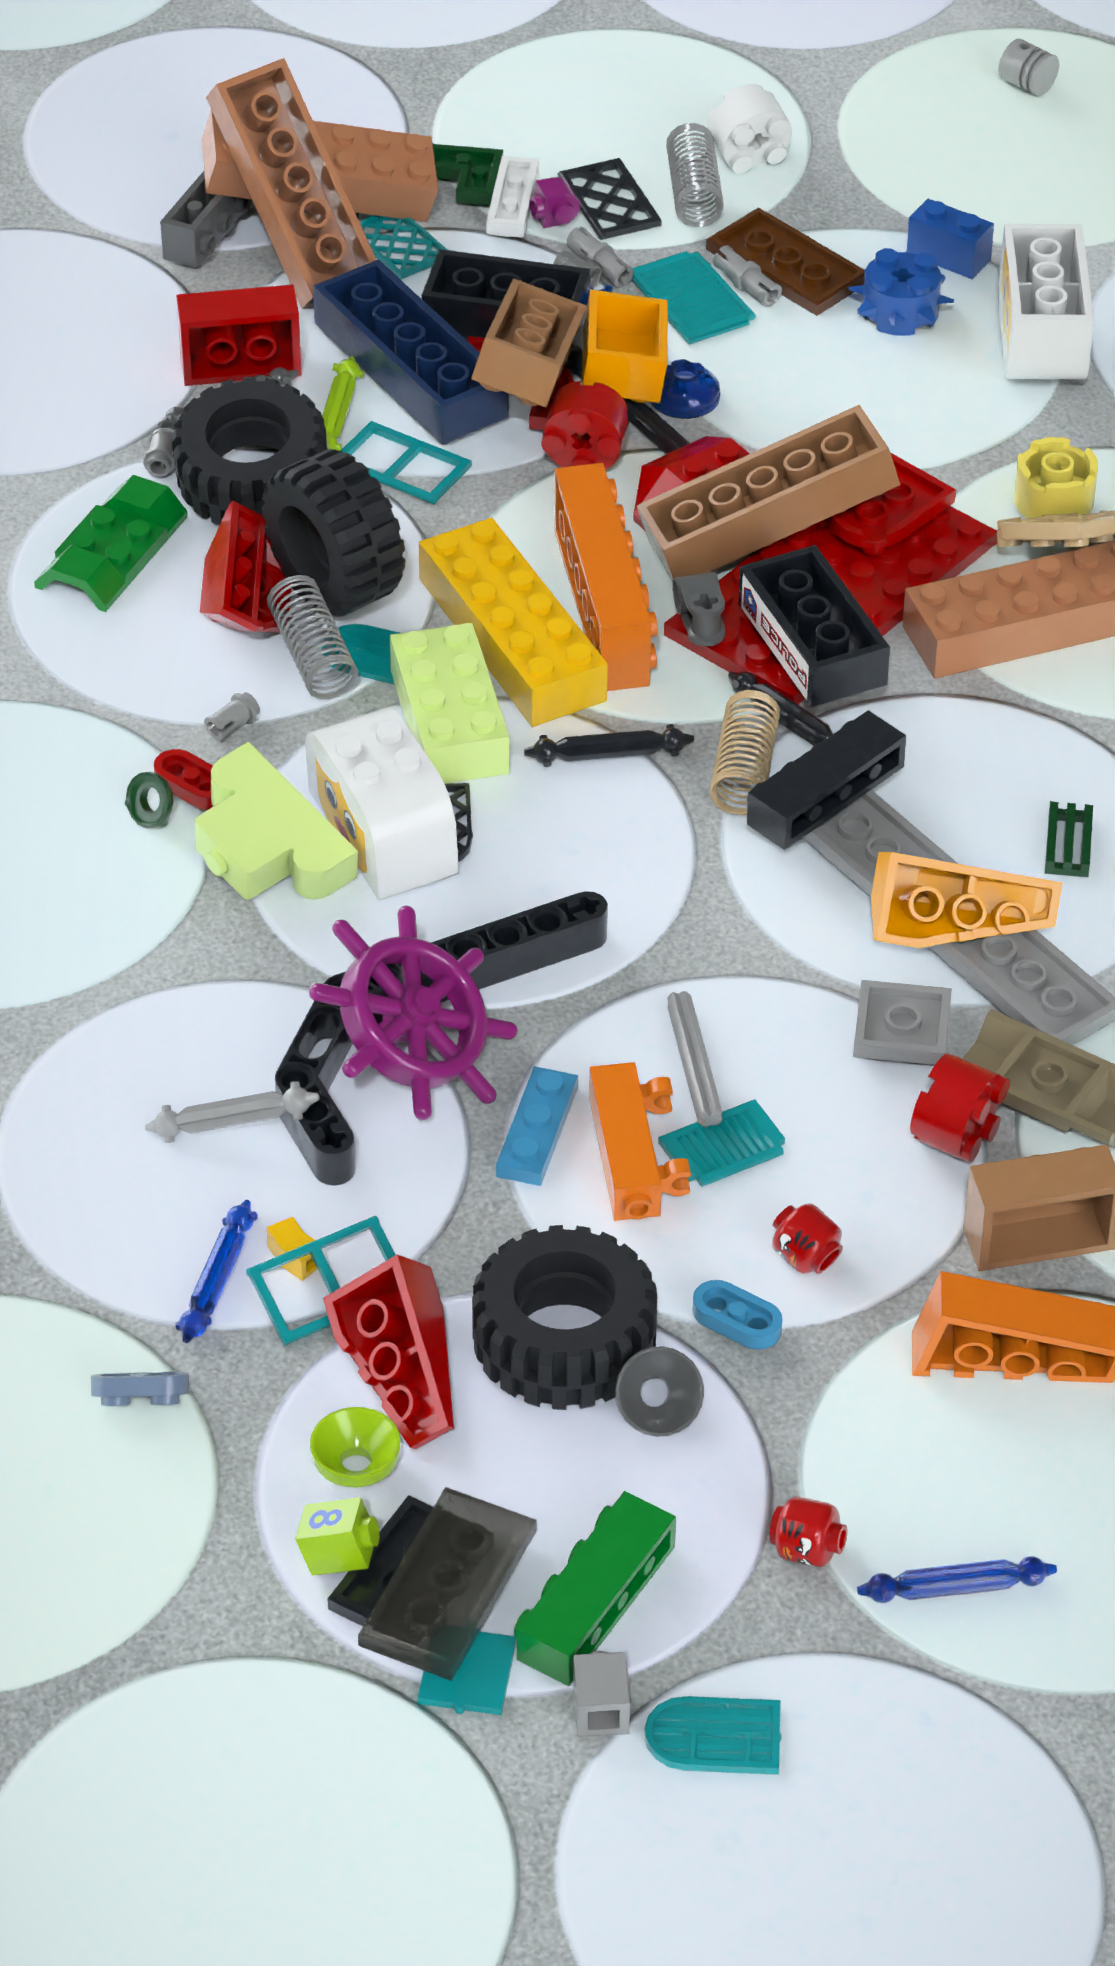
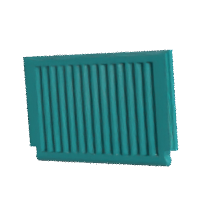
M684 251L633 268L634 273L631 280L646 297L668 300V322L688 344L750 324V320H754L756 314L698 251L690 254Z

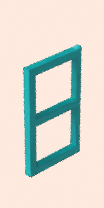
M370 421L341 449L342 452L352 455L373 434L408 447L384 473L368 468L369 474L372 478H376L379 483L431 504H436L472 467V460L374 421ZM420 452L456 466L431 492L395 479Z
M372 1216L246 1269V1274L251 1279L283 1346L330 1327V1321L327 1315L289 1331L261 1274L310 1254L329 1293H332L339 1289L340 1286L321 1249L370 1230L385 1261L396 1255L377 1216Z

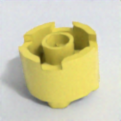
M1047 437L1031 442L1030 449L1023 454L1019 453L1017 459L1014 504L1019 512L1026 518L1077 512L1078 515L1089 514L1094 507L1098 474V459L1090 448L1087 447L1084 452L1079 448L1070 446L1071 439L1063 437Z

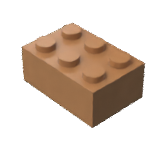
M1108 1144L969 1166L963 1230L978 1271L1114 1250L1115 1162Z

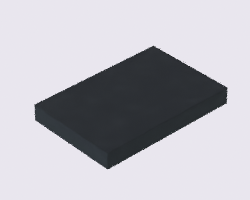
M408 1495L379 1532V1544L373 1548L368 1569L349 1571L327 1598L328 1610L415 1652L433 1628V1625L436 1624L494 1547V1536Z

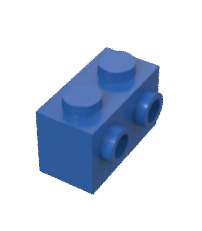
M927 198L909 216L906 252L914 254L930 253L937 259L936 266L973 280L991 261L994 223L979 218L975 214L966 213L945 205L943 202Z

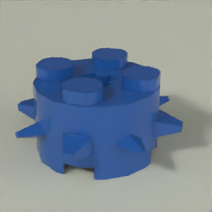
M884 248L876 252L875 259L869 262L864 271V285L849 286L850 291L863 295V303L857 309V313L863 316L865 320L869 318L877 323L876 330L894 336L915 335V328L925 326L926 324L931 328L939 317V304L954 303L955 299L940 294L941 285L946 280V276L941 274L940 269L936 266L937 259L932 254L897 252L891 248Z

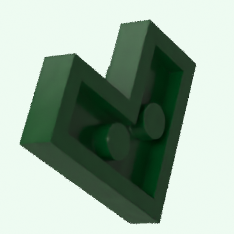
M433 144L437 179L442 181L458 180L456 203H467L473 206L490 205L502 155L504 156V149Z

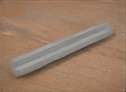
M687 991L680 993L672 992L667 997L669 1003L667 1008L697 1121L705 1128L709 1125L717 1126L722 1122V1108L692 997Z

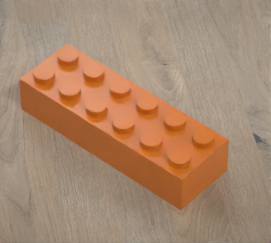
M603 463L555 468L554 532L583 633L608 663L607 691L650 686V669L657 667L656 649L654 643H651V637H657L658 635L657 618L654 611L648 612L649 593L647 585H640L639 583L641 582L640 562L638 557L632 558L631 556L633 555L631 532L623 530L625 529V515L622 504L616 505L617 488L615 479H608Z

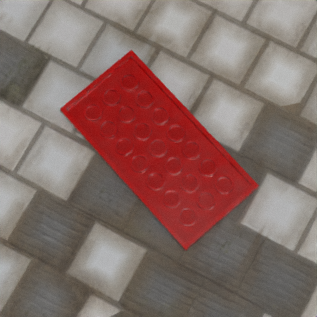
M949 506L904 540L885 547L883 553L869 555L864 553L861 547L844 542L840 537L833 535L830 532L829 517L811 525L805 530H800L780 539L770 546L758 549L719 580L720 590L725 599V609L721 613L725 626V638L719 644L700 646L691 642L681 615L678 612L664 622V636L729 673H752L758 683L768 684L799 705L805 700L738 605L740 566L816 545L875 627L884 636L903 620L906 588L958 576L997 544V530Z

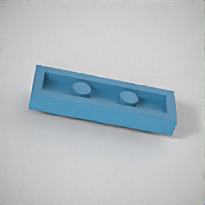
M536 1066L533 1067L497 1160L496 1177L537 1186L542 1185L578 1089V1075Z

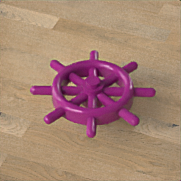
M407 905L402 906L397 913L399 936L381 940L370 947L346 920L340 919L335 921L332 926L333 934L354 956L355 960L346 970L340 987L315 983L309 989V996L316 1002L340 1006L345 1029L358 1050L343 1064L342 1070L345 1076L355 1078L371 1065L387 1078L411 1087L413 1113L419 1120H427L432 1114L430 1089L444 1086L454 1081L457 1077L464 1081L481 1102L485 1104L494 1102L497 1096L496 1090L473 1064L480 1056L487 1036L511 1040L516 1037L518 1029L512 1022L487 1017L481 993L470 975L484 960L482 950L471 948L460 959L456 960L451 954L437 945L418 939L415 910ZM385 964H401L403 984ZM420 971L434 981L429 987L421 985ZM370 976L389 997L368 993ZM447 995L454 1010L442 1008L440 1000ZM373 1013L383 1015V1021L377 1024ZM441 1027L459 1030L457 1046ZM426 1039L442 1056L444 1061H428ZM400 1041L408 1042L409 1054L398 1048L396 1045Z

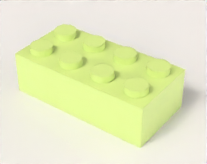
M473 622L390 635L391 674L406 724L440 774L444 784L509 774V734Z

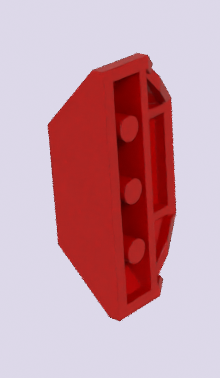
M705 436L642 465L633 521L645 531L636 505L755 451L732 438Z
M233 500L228 505L205 556L199 613L207 616L214 622L221 623L237 631L280 632L268 608L267 596L270 590L278 582L285 579L280 570L282 567L278 559L274 558L270 538L266 536L264 528L266 519L257 512ZM291 583L287 584L286 586L282 587L279 591H277V592L275 593L274 597H275L282 589H284L285 587L289 586ZM291 588L288 589V590H286L285 592H283V593L279 596V598L277 599V601H276V603H275V609H276L277 604H278L286 595H288L289 593H291ZM290 597L281 604L280 611L290 602Z

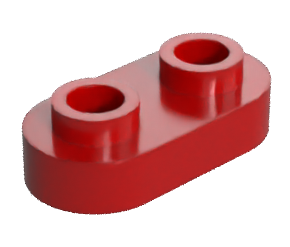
M182 749L167 750L155 758L153 763L154 773L160 774L169 783L173 795L199 809L209 810L213 807L211 802V769L213 765Z

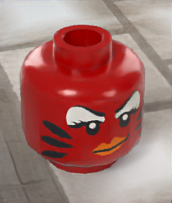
M812 1203L801 1205L798 1208H795L793 1205L787 1206L779 1213L772 1224L776 1229L772 1238L773 1249L796 1271L802 1274L815 1271L817 1274L824 1272L835 1262L843 1250V1246L840 1244L842 1238L841 1228L818 1206Z
M794 1496L784 1506L779 1505L775 1509L770 1524L769 1540L772 1545H776L777 1553L782 1559L814 1567H823L830 1562L834 1553L841 1554L847 1541L848 1529L846 1524L841 1523L840 1514L836 1506L823 1501Z

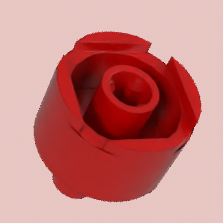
M581 381L571 382L560 388L553 397L543 429L542 449L561 467L603 463L606 470L617 461L621 453L628 427L626 402L618 392L603 383L594 382L593 386L580 385Z
M946 1053L937 1061L928 1077L935 1080L928 1093L921 1091L918 1096L911 1118L910 1132L915 1135L913 1138L920 1140L922 1143L971 1163L980 1150L982 1140L991 1142L999 1129L1001 1117L995 1115L998 1104H1001L1007 1095L1010 1079L963 1058Z

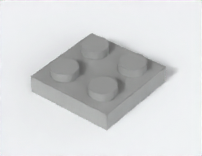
M861 980L853 1057L935 1065L946 1054L952 988Z

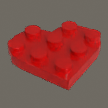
M891 453L900 485L886 491L882 495L857 504L842 513L831 516L830 532L840 537L844 542L861 547V550L866 554L879 555L885 551V547L904 540L955 502L956 489Z

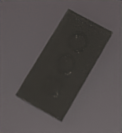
M445 1487L359 1632L358 1646L452 1681L535 1535L537 1520Z

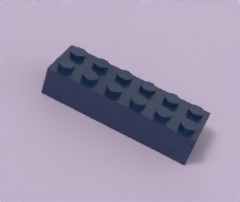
M379 259L313 285L314 323L346 354L353 356L357 364L442 445L509 417V393L487 390L479 382L471 379L480 352Z

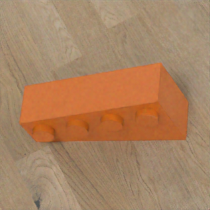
M940 1271L912 1329V1376L930 1377V1369L954 1370V1377L974 1378V1371H998L1004 1373V1379L1023 1380V1377L1034 1373H1047L1049 1381L1113 1383L1115 1380V1306Z

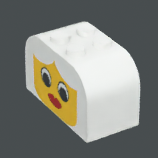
M1004 223L999 276V319L1006 379H1086L1088 376L1094 314L1082 224Z
M388 706L306 735L305 749L309 793L325 818L358 850V870L378 901L459 873L456 820L449 794L440 774L395 708Z

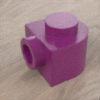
M560 177L535 180L534 196L530 198V210L533 218L539 220L543 229L571 222L579 213L580 203L568 182Z

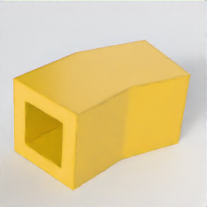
M293 1216L266 1227L267 1247L274 1257L315 1241L303 1232ZM310 1254L281 1266L301 1281H304L317 1270Z

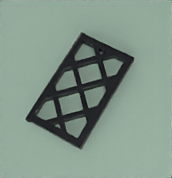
M620 158L558 172V177L565 179L579 200L580 211L600 240L662 226V219ZM616 169L620 178L607 176L602 173ZM582 178L587 181L581 187L574 185L571 179ZM596 182L613 186L609 193L591 189ZM621 189L628 190L635 199L630 200L619 197L617 194ZM584 198L601 201V204L597 209L588 207ZM610 204L628 208L623 216L606 211ZM636 211L645 213L648 218L637 220L631 217ZM601 219L616 223V225L603 229L598 221Z

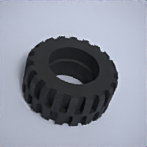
M244 377V381L233 382V379L221 382V386L214 389L211 386L200 393L199 399L194 397L184 407V412L178 416L174 424L175 431L172 433V450L178 487L181 489V495L188 505L193 506V510L205 519L210 516L211 522L216 525H220L232 500L262 515V506L265 503L262 499L263 492L272 475L278 472V470L328 449L324 419L321 412L315 408V403L305 394L300 396V391L287 383L285 386H281L279 381L266 378L265 381H256L255 377ZM248 445H265L280 450L271 457L256 462H235L223 458L228 452Z
M327 449L278 470V472L272 475L263 492L262 499L265 503L262 506V516L266 519L264 528L266 536L270 538L272 544V553L274 558L278 559L282 567L280 570L284 577L304 575L314 579L331 615L342 617L393 593L403 577L402 572L405 569L406 559L402 557V554L405 551L404 540L400 538L399 531L401 528L398 518L394 517L391 510L393 506L389 498H385L382 493V486L378 480L372 478L369 474V469L363 463L356 462L354 456L342 451ZM298 585L292 588L295 591L302 588L313 587L309 585ZM311 591L297 593L298 596L313 594Z
M563 1225L549 1226V1231L538 1232L537 1228L526 1231L521 1235L520 1240L516 1241L512 1238L498 1248V1254L492 1253L482 1264V1271L476 1275L472 1297V1334L476 1358L483 1364V1371L494 1383L500 1381V1389L514 1398L518 1394L524 1396V1402L540 1407L541 1403L552 1404L553 1410H566V1405H579L580 1409L593 1407L595 1401L601 1398L607 1402L615 1398L614 1386L616 1377L622 1365L629 1357L640 1350L656 1347L658 1295L656 1284L652 1281V1273L643 1260H638V1254L625 1243L619 1246L614 1236L603 1231L600 1235L591 1233L589 1227L577 1225L576 1230L563 1229ZM574 1305L591 1310L602 1318L580 1328L555 1329L538 1324L528 1318V1316L550 1306Z

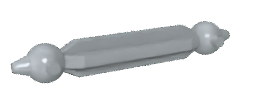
M291 1082L290 1089L284 1095L270 1091L187 1106L178 1114L171 1111V1105H163L162 1112L153 1121L147 1123L145 1129L164 1137L165 1143L174 1142V1136L180 1130L192 1134L276 1119L286 1111L293 1114L294 1120L303 1119L302 1113L307 1111L310 1105L319 1101V1094L307 1092L300 1087L299 1082Z

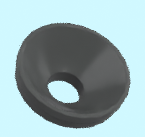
M664 1346L649 1347L638 1351L622 1365L614 1386L615 1402L621 1416L633 1429L655 1437L669 1436L688 1427L697 1417L703 1403L704 1384L700 1371L684 1353ZM650 1377L662 1379L668 1390L666 1400L656 1407L647 1405L640 1395L642 1383Z

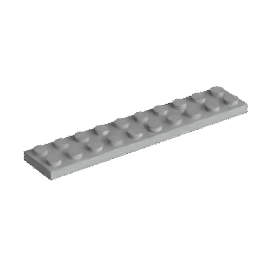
M873 790L867 792L803 837L869 896H871L878 852H895L958 864ZM1037 930L929 947L1008 1017L1071 1045L1078 1043L1115 1021V996Z

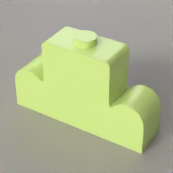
M249 741L220 758L211 769V802L213 807L195 819V847L205 858L211 872L218 877L222 876L244 899L250 900L289 875L293 876V887L296 892L302 897L311 900L327 897L357 878L358 850Z

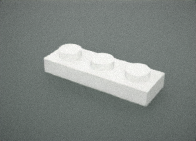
M502 155L486 221V234L500 235L506 238L524 237L530 213V198L534 195L535 180H537L539 173V158Z

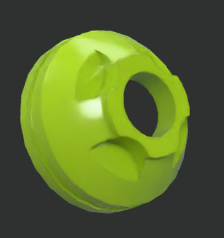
M348 1407L336 1410L322 1418L311 1434L310 1452L314 1466L325 1479L337 1485L364 1487L377 1483L393 1471L399 1460L401 1446L399 1431L392 1420L374 1409ZM360 1455L370 1461V1465L361 1471H350L342 1465V1462L350 1456Z

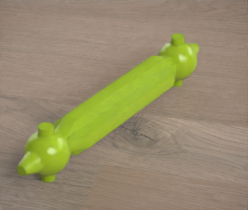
M353 356L342 360L339 364L334 363L332 371L337 372V376L332 381L322 414L326 428L328 449L341 451L342 444H339L337 439L341 436L356 387L355 380L358 377L363 378L364 371L360 370Z

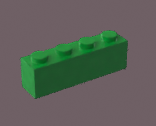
M626 1491L621 1494L612 1507L609 1505L605 1506L596 1520L593 1532L586 1541L580 1539L573 1547L565 1568L559 1575L553 1574L549 1577L542 1590L541 1598L533 1609L527 1608L519 1616L513 1632L514 1636L517 1637V1660L569 1687L573 1682L574 1655L589 1654L597 1651L675 1548L676 1516Z

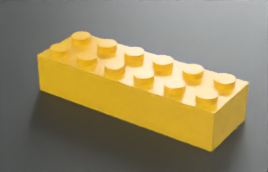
M492 517L418 541L419 580L454 625L473 622L487 669L531 727L607 701L608 663Z

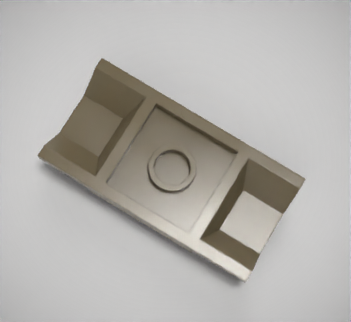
M991 1009L986 1015L977 1041L963 1059L1010 1079V1087L1002 1103L1065 1132L1072 1128L1115 1148V1064Z

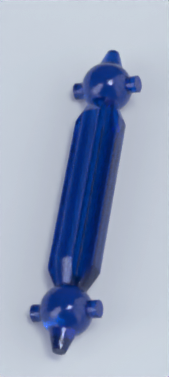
M244 1200L240 1205L230 1208L226 1217L222 1219L224 1227L219 1232L188 1304L189 1310L185 1311L181 1315L180 1320L175 1324L176 1329L182 1331V1341L184 1343H189L193 1338L203 1335L208 1325L212 1323L209 1315L213 1313L242 1248L245 1239L244 1232L248 1231L254 1221L258 1219L257 1213L251 1211V1202L249 1200Z
M1028 1556L1023 1558L1018 1564L1001 1559L905 1570L895 1578L887 1573H877L867 1583L857 1587V1594L870 1597L877 1603H888L895 1596L907 1600L1006 1590L1019 1582L1026 1586L1034 1587L1041 1584L1046 1577L1057 1573V1566L1043 1562L1038 1557Z

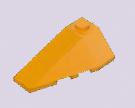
M878 852L871 892L873 939L879 942L923 948L1055 927L1063 882L895 852Z

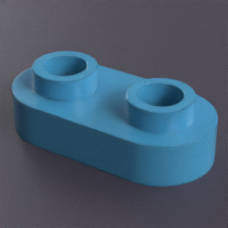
M723 1280L706 1281L700 1284L694 1291L693 1315L701 1325L751 1349H766L779 1341L782 1334L783 1319L780 1310L774 1304Z

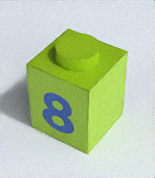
M357 1497L305 1504L295 1541L311 1575L314 1576L368 1569L373 1548L379 1544L380 1533L375 1517L369 1516L362 1498Z

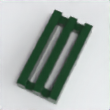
M1050 801L1044 874L1088 877L1093 805L1085 804L1084 810H1076V803H1067V809L1058 808L1059 802ZM1057 820L1066 821L1063 863L1055 862ZM1075 822L1083 823L1080 864H1072Z

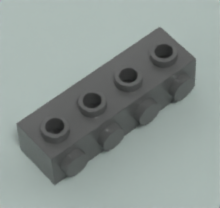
M203 171L160 221L163 259L180 263L184 266L198 268L203 260L213 253L216 245L224 235L230 233L239 217L248 211L253 200L206 193Z

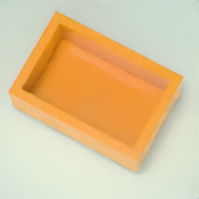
M590 289L583 327L581 385L593 386L594 382L603 383L618 392L622 398L630 399L637 403H660L667 367L668 300Z

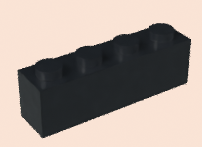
M867 710L853 721L846 722L840 730L824 741L817 742L811 750L795 761L785 764L779 772L764 782L756 784L748 792L747 825L783 850H786L902 769L905 760L906 735Z

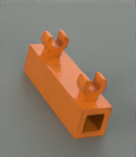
M635 1062L589 1067V1101L614 1221L661 1216V1193L666 1192L672 1196H683L690 1193L688 1177H691L688 1159H672L664 1165L657 1166L646 1110L654 1114H666L672 1111L670 1095H673L671 1080L669 1077H656L649 1080L646 1084H640Z

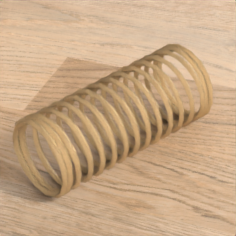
M745 690L737 692L729 698L725 706V715L723 717L715 767L713 768L710 784V797L719 809L730 814L745 815L747 814V807H732L724 803L717 796L716 792L729 802L742 805L748 803L747 801H736L726 797L718 787L734 797L747 798L748 794H735L723 787L720 781L734 790L751 791L753 787H735L727 783L724 778L744 785H756L769 778L780 718V708L771 696L761 691ZM747 698L759 699L768 703L773 708V710H771L768 706L758 702L746 701L737 704L735 703L739 700ZM743 705H757L765 708L771 713L772 717L766 712L755 708L734 709ZM744 711H753L763 714L770 720L771 723H769L764 718H761L756 715L743 714L734 717L732 716L736 713ZM744 717L755 718L760 721H763L766 724V726L756 723L754 721L737 722L736 719ZM741 724H752L759 728L746 727ZM738 731H743V732H745V733H752V734H760L761 736H754V735H751V734H743V733L738 732ZM738 737L755 739L760 742L754 743L751 741H743L741 739H738ZM741 743V744H744V745L756 746V747H758V749H751V748H749V747H741V746H738V745H736V744ZM736 750L753 752L757 755L751 756L749 754H740L736 752ZM734 757L749 758L755 760V762L738 760ZM734 763L750 765L755 768L738 767ZM731 777L744 778V779L749 780V782L738 781V780L733 779V778H731Z

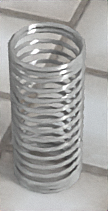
M685 123L672 130L666 140L675 212L678 218L686 225L704 227L720 218L724 209L714 137L711 131L704 125ZM686 131H699V132L704 133V134L697 133V132H695V133H686V134H684V135L679 136L680 134H682V133H684V132H686ZM687 136H700V137L705 138V139L698 138V137H695V138H687V139H684V140L678 142L680 139L685 138V137H687ZM696 140L705 143V144H703V143L695 142V143H687V144H685V145H683V146H680L681 144H683V143H685V142H688V141H696ZM696 145H698V146H702V147H705V148H706V149L700 148V147L688 148V149H686V150L681 151L679 154H677L680 150H682L683 148H686V147H688V146H696ZM699 150V151L706 152V153L695 152V153H689V154H686V155H684V156H681L682 154H684V153H686V152H689V151ZM696 155H700V156H701V157L689 158V159H686V160H685V158H687V157H689V156H696ZM708 192L707 194L702 195V196H688V195H687V194H702V193ZM713 193L711 197L703 201H689L684 199H702L710 196ZM711 201L709 204L704 206H690L685 204H703ZM713 205L710 209L701 212H693L684 208L686 207L692 210L704 209ZM716 208V210H714L712 213H710V214H708V215H705V216H702V217H694V216H691V215L686 214V213H689V214H692V215H702V214L711 212L713 209ZM711 217V218L708 219V220L698 221V222H694V221H691V220L687 219V218H690V219H693V220H703V219H706V218Z
M295 575L281 580L270 590L267 596V605L302 676V680L310 695L317 699L339 697L355 684L358 678V669L329 612L319 587L314 579L304 575ZM289 583H293V584H290L289 586L285 587L284 589H282V590L274 597L275 593H276L277 591H279L282 587L286 586V585L289 584ZM298 585L313 587L302 588L289 593L277 604L275 609V603L279 596L291 587ZM303 591L313 592L312 595H303L293 599L281 611L279 610L281 604L292 595ZM310 598L307 602L297 605L290 611H285L296 601ZM313 611L310 615L302 619L295 620L299 616ZM288 617H293L290 621L286 620ZM313 618H316L314 621H312V622H310V623H308V624H306V625H304V626L298 627L300 624L304 623L305 621L310 620V619H313ZM296 623L294 627H289L290 624ZM320 624L315 629L306 633H302L309 627ZM324 624H327L326 628H321ZM294 630H299L296 634H293ZM322 631L319 635L311 639L304 640L310 635ZM325 638L323 641L313 646H308L316 640ZM306 643L303 647H299L300 644ZM337 644L335 648H330L332 645ZM328 645L327 647L317 652L311 653L312 651L316 650L321 646ZM303 650H309L306 654L302 653ZM330 652L328 655L320 659H315L323 653ZM313 656L310 660H305L306 657ZM310 663H315L313 667H308ZM338 664L335 668L329 671L318 673L320 670L330 665ZM343 664H347L339 674L329 679L313 680L314 676L328 675L336 671ZM349 666H351V670L348 673V675L336 684L325 687H318L311 684L330 682L340 677L343 673L347 671ZM352 675L350 681L336 691L329 693H318L313 690H327L335 688L343 684Z

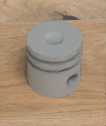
M1017 38L1004 50L999 62L998 73L1002 79L1034 95L1041 96L1055 82L1060 62L1056 55Z

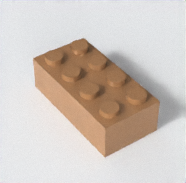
M513 278L485 337L471 379L479 382L487 390L494 392L504 391L517 396L521 402L527 405L547 407L574 345L587 306Z

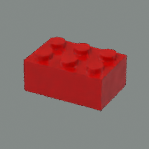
M294 284L176 294L180 359L184 386L221 383L233 379V382L244 381V377H254L257 375L269 376L270 372L277 367L297 370L298 376H302L299 311Z

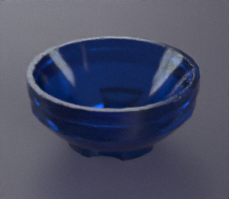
M686 359L675 360L666 367L660 403H650L657 411L669 417L679 419L698 418L707 415L718 406L720 401L719 381L710 370L703 367L699 362H689ZM677 376H691L692 378L683 379Z

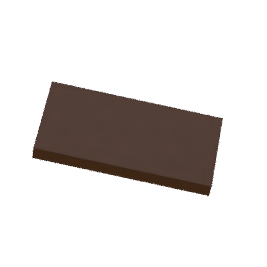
M759 207L706 239V250L714 255L717 252L727 260V256L719 249L728 245L746 261H753L758 264L765 276L781 286L782 296L816 316L855 293L849 290V286L864 285L865 269Z

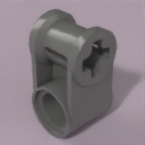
M711 571L674 577L672 579L674 603L678 614L681 615L690 641L700 646L719 644L725 638V626L721 618V613L725 609V599L720 590L716 572Z

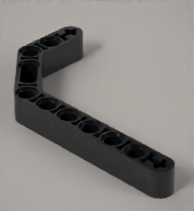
M590 891L579 892L431 943L451 954L456 960L460 959L471 948L482 950L484 953L483 962L470 973L480 990L602 947L607 940L608 904L601 894ZM385 964L403 984L401 964ZM420 971L421 985L429 987L434 981ZM345 972L333 975L323 984L340 987ZM370 976L368 993L389 997ZM447 995L440 1000L441 1003L449 1000ZM314 1001L276 1071L275 1092L284 1095L290 1089L291 1082H299L300 1087L307 1092L319 1094V1101L310 1105L307 1111L302 1113L303 1119L294 1120L293 1114L287 1111L280 1116V1119L315 1177L326 1185L337 1186L350 1181L355 1174V1142L352 1130L328 1091L353 1043L345 1029L340 1006ZM373 1013L377 1024L383 1021V1015ZM324 1038H332L322 1056L308 1058L317 1041Z

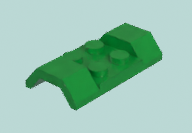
M132 475L118 486L101 506L95 505L55 550V559L34 581L35 588L43 590L53 580H57L83 589L99 610L107 612L188 517L186 508L169 486Z

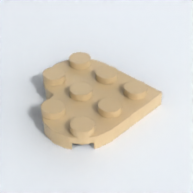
M1115 510L1078 515L1077 512L1062 515H1042V517L1021 519V517L997 520V546L1012 547L1020 546L1022 542H1030L1031 547L1054 546L1055 542H1064V547L1088 546L1089 542H1110L1115 538Z

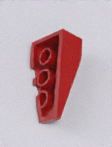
M397 1254L325 1296L323 1300L335 1341L341 1350L348 1353L359 1368L358 1374L366 1384L371 1385L382 1401L381 1407L390 1420L394 1422L408 1446L417 1449L453 1429L454 1422L444 1309L431 1267Z

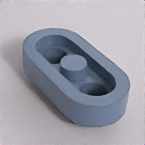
M127 1372L91 1375V1396L101 1397V1405L103 1406L130 1405V1397L150 1396V1404L153 1405L180 1403L179 1395L189 1393V1373Z

